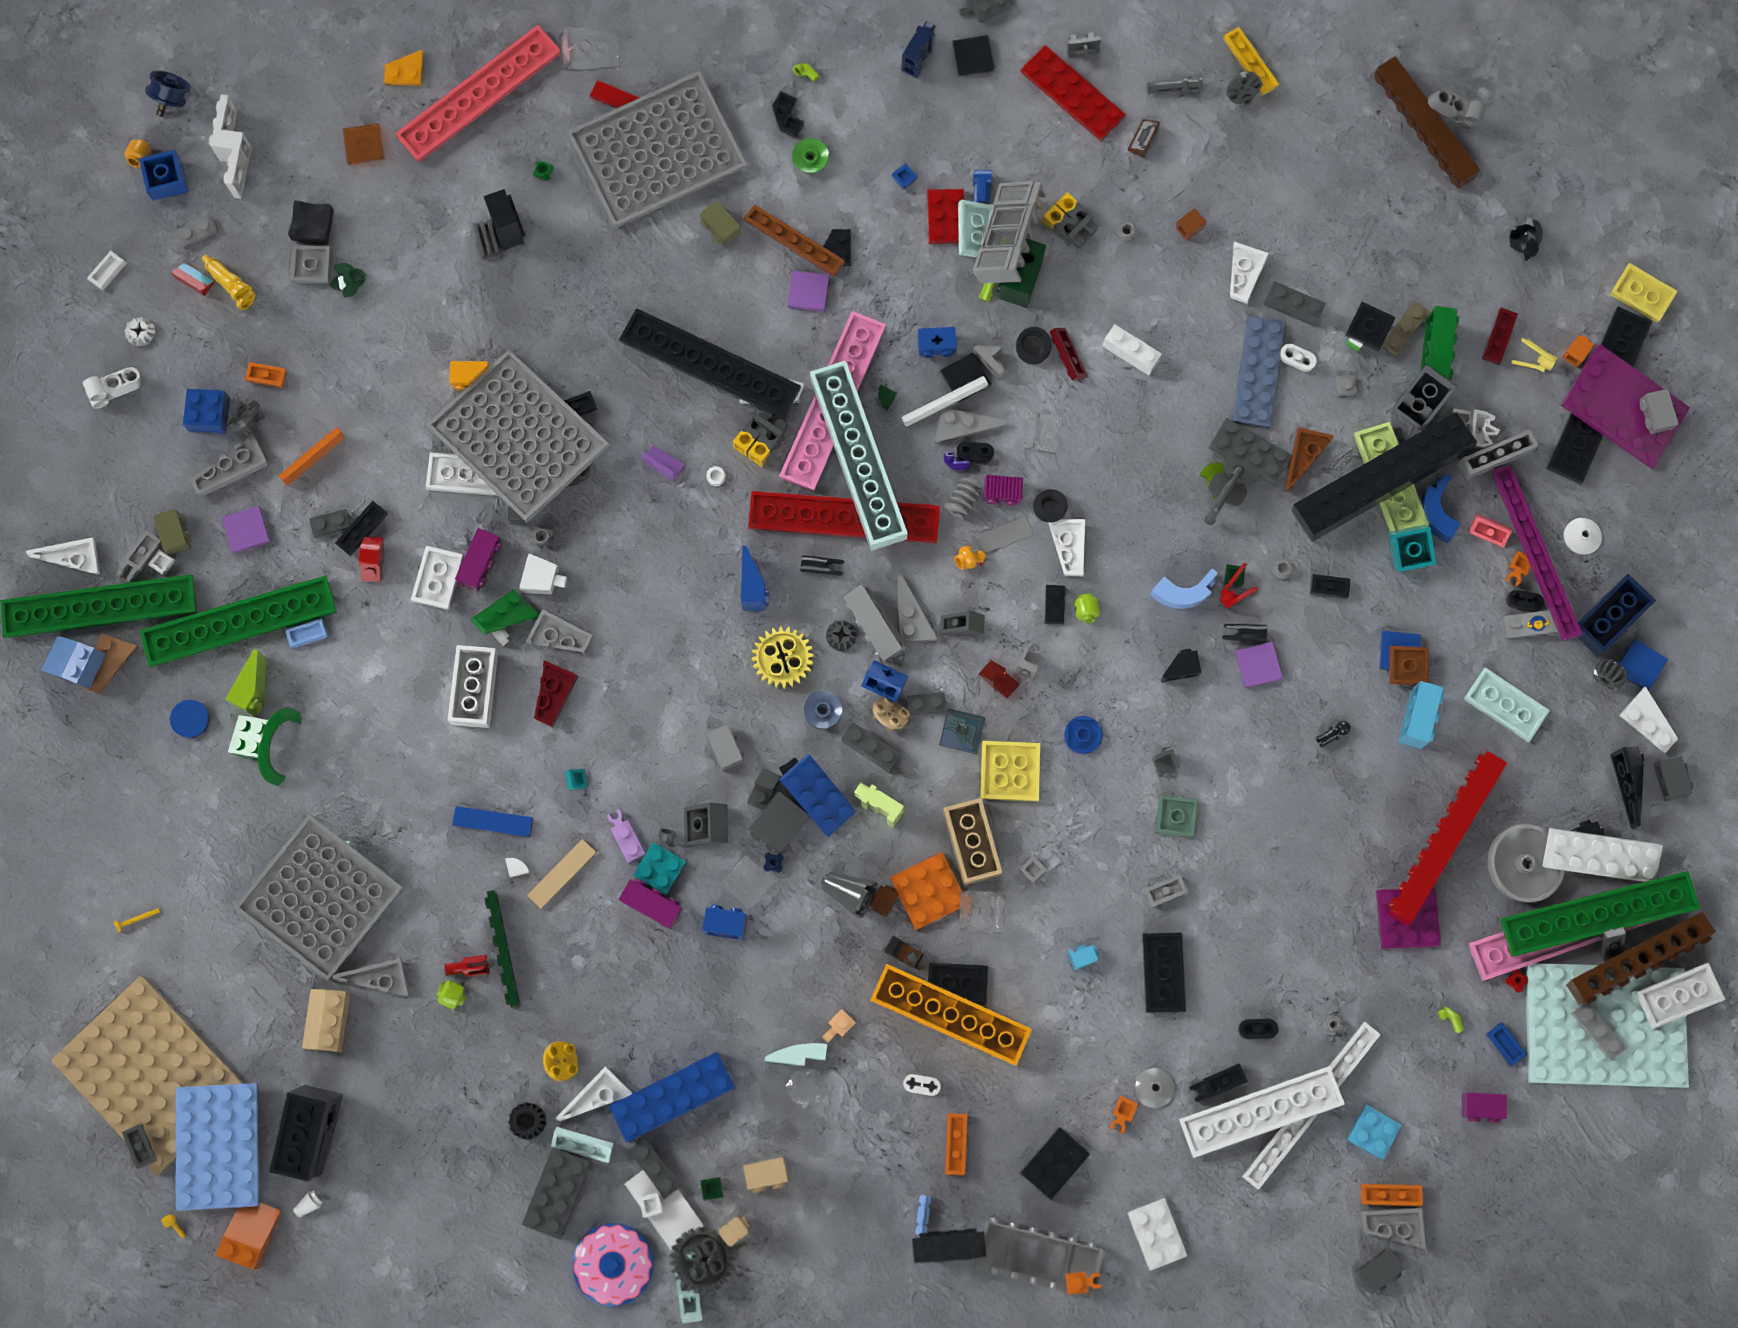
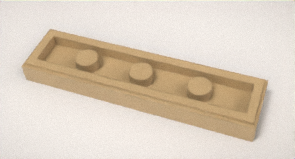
M582 839L527 896L540 909H543L594 857L596 852Z

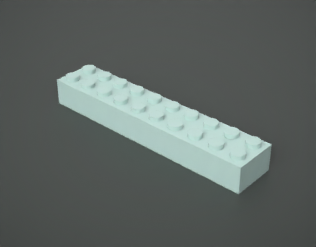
M846 360L811 371L810 380L870 550L873 551L906 540L908 533Z

